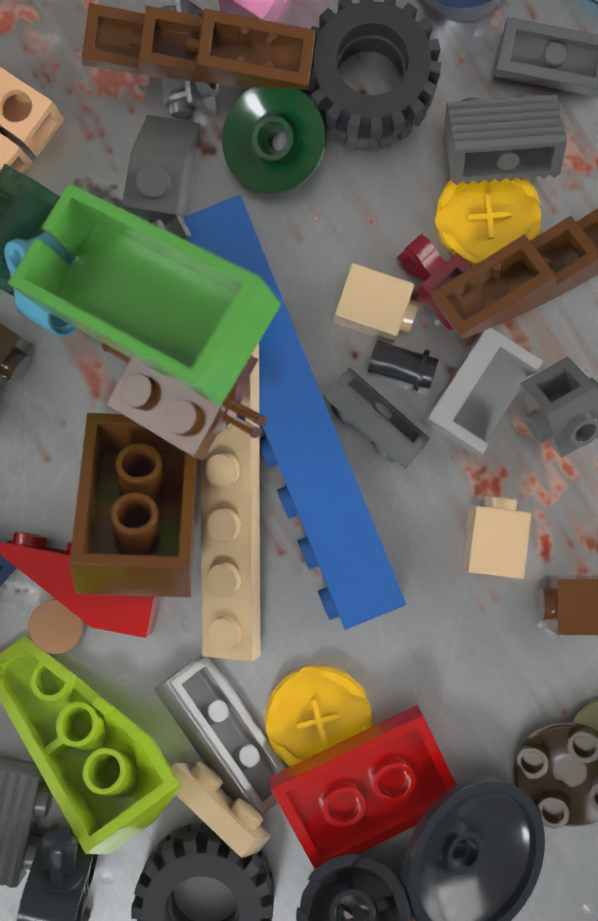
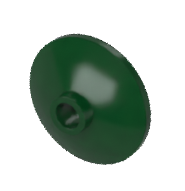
M252 87L234 102L225 118L222 130L223 154L233 175L250 189L266 194L286 193L304 184L319 167L326 147V127L321 111L317 110L311 97L300 89ZM284 131L287 135L286 146L277 151L273 147V137L277 132Z

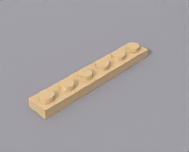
M259 343L252 353V356L259 359ZM259 360L245 383L241 402L258 413ZM247 418L245 419L247 422L259 428L258 424L254 423L253 421ZM229 424L216 436L204 460L200 459L202 656L253 662L261 656L260 436L252 438L246 432Z

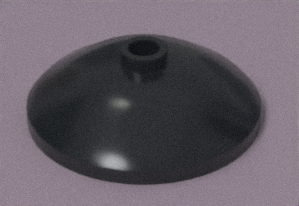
M478 777L453 786L431 804L411 835L403 863L402 883L415 921H512L520 912L536 886L545 852V833L542 818L534 801L526 792L500 778Z

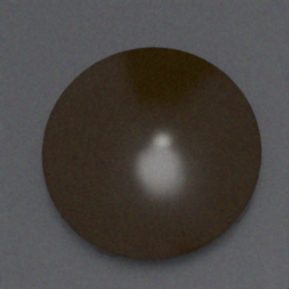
M556 722L545 725L531 733L522 743L517 753L514 774L517 787L526 792L534 801L543 824L546 827L556 829L563 826L581 827L597 823L598 731L580 723Z

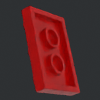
M418 704L268 777L271 790L314 869H317L330 858L346 854L358 855L415 827L431 804L447 790L457 785Z

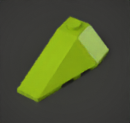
M23 636L0 653V701L75 836L78 837V841L85 854L110 855L156 821L181 789V783L151 736L50 653L39 649L30 637Z

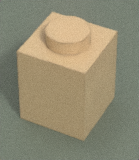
M352 263L334 314L333 323L393 343L399 330L409 333L419 306L418 301L410 299L415 284Z
M484 496L483 507L469 506L461 569L470 573L524 579L532 513L516 511L517 500Z

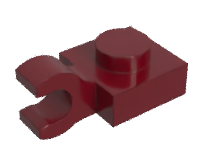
M420 234L396 259L407 273L424 281L414 293L451 332L453 330L452 326L434 303L430 293L471 267L458 252L446 262L437 252L432 242L426 236Z

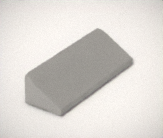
M200 655L155 687V692L201 759L220 776L223 781L221 787L232 800L236 801L239 798L246 801L261 816L265 815L278 803L271 790L268 777L287 769V766L275 754L269 740L211 657Z

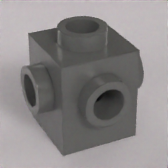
M568 356L520 383L530 411L524 415V420L532 436L539 444L547 441L562 458L574 450L591 443L598 437V382L593 378H588Z

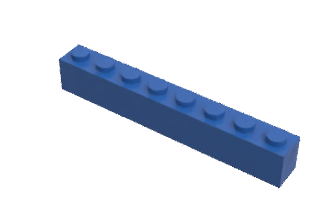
M241 195L183 217L191 233V237L187 240L188 242L259 276L281 303L280 308L259 341V414L267 417L266 427H263L266 436L260 438V450L268 469L276 466L280 468L286 486L277 489L288 519L299 516L307 536L298 539L297 542L308 569L320 567L327 587L318 590V594L329 621L340 617L346 630L407 605Z

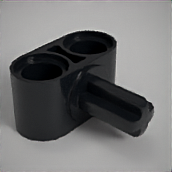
M59 824L56 831L44 830L22 893L17 921H81L93 880L98 854H85L78 841V837L70 834V826Z

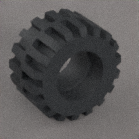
M339 0L336 14L327 8L319 16V28L311 27L312 30H316L309 86L307 89H303V91L311 97V101L317 110L321 111L326 132L330 128L335 131L334 140L344 145L347 138L350 137L357 139L356 148L367 149L369 141L377 140L379 148L390 146L392 137L397 136L401 141L410 135L414 124L419 127L426 116L428 107L431 106L441 74L442 62H438L441 49L438 39L430 40L433 27L427 18L417 22L415 18L418 9L409 2L401 9L395 6L396 0H384V2L360 0V3L355 4L351 0ZM361 52H375L386 56L396 65L402 81L386 93L366 95L351 89L340 77L338 69L352 55Z
M201 822L198 831L193 832L190 825L179 828L176 837L173 839L167 835L159 842L155 853L151 852L133 893L135 898L131 905V919H137V921H193L178 908L173 890L187 879L210 877L226 885L233 893L237 902L235 911L222 921H272L274 909L273 873L267 871L268 860L263 851L241 858L204 822Z

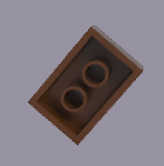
M87 413L69 562L76 594L191 598L199 459L192 457L123 414Z

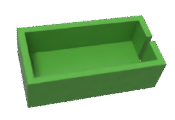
M69 183L42 226V229L75 257L71 266L44 242L35 238L8 281V284L40 309L221 407L280 308L281 303L259 276Z

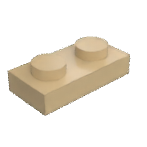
M174 763L171 768L182 785L176 796L241 858L257 854L271 837L260 826L263 822L260 813L242 799L232 800L220 788L223 784L220 776L204 763Z

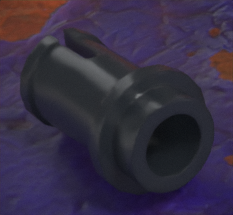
M377 339L367 372L414 385L412 390L418 392L419 387L430 390L439 359L429 356L430 350L425 349L424 354Z

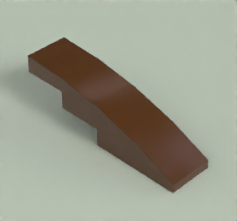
M89 3L82 51V65L193 82L249 87L307 89L309 86L316 30L204 8L203 15L198 16L147 5L145 13Z
M598 208L577 222L572 216H569L529 241L525 234L430 293L432 300L460 339L463 340L507 322L597 276Z

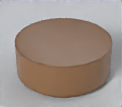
M54 598L43 602L33 611L28 628L33 643L39 649L51 654H60L69 651L82 640L86 630V623Z

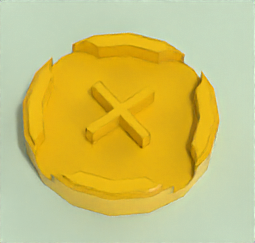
M516 177L512 181L505 178L501 182L494 179L490 183L483 180L479 184L474 180L469 184L462 181L458 185L450 180L444 188L435 210L434 227L440 246L450 258L458 252L472 268L524 234L529 241L539 236L542 224L539 207L541 203L537 191L526 178L520 180Z
M327 664L305 665L286 674L272 690L265 710L266 733L275 754L291 767L372 727L371 705L362 686L346 671Z

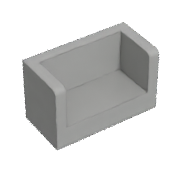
M493 328L480 332L422 422L473 455H483L489 446L486 443L522 388L520 383L536 372L543 361Z

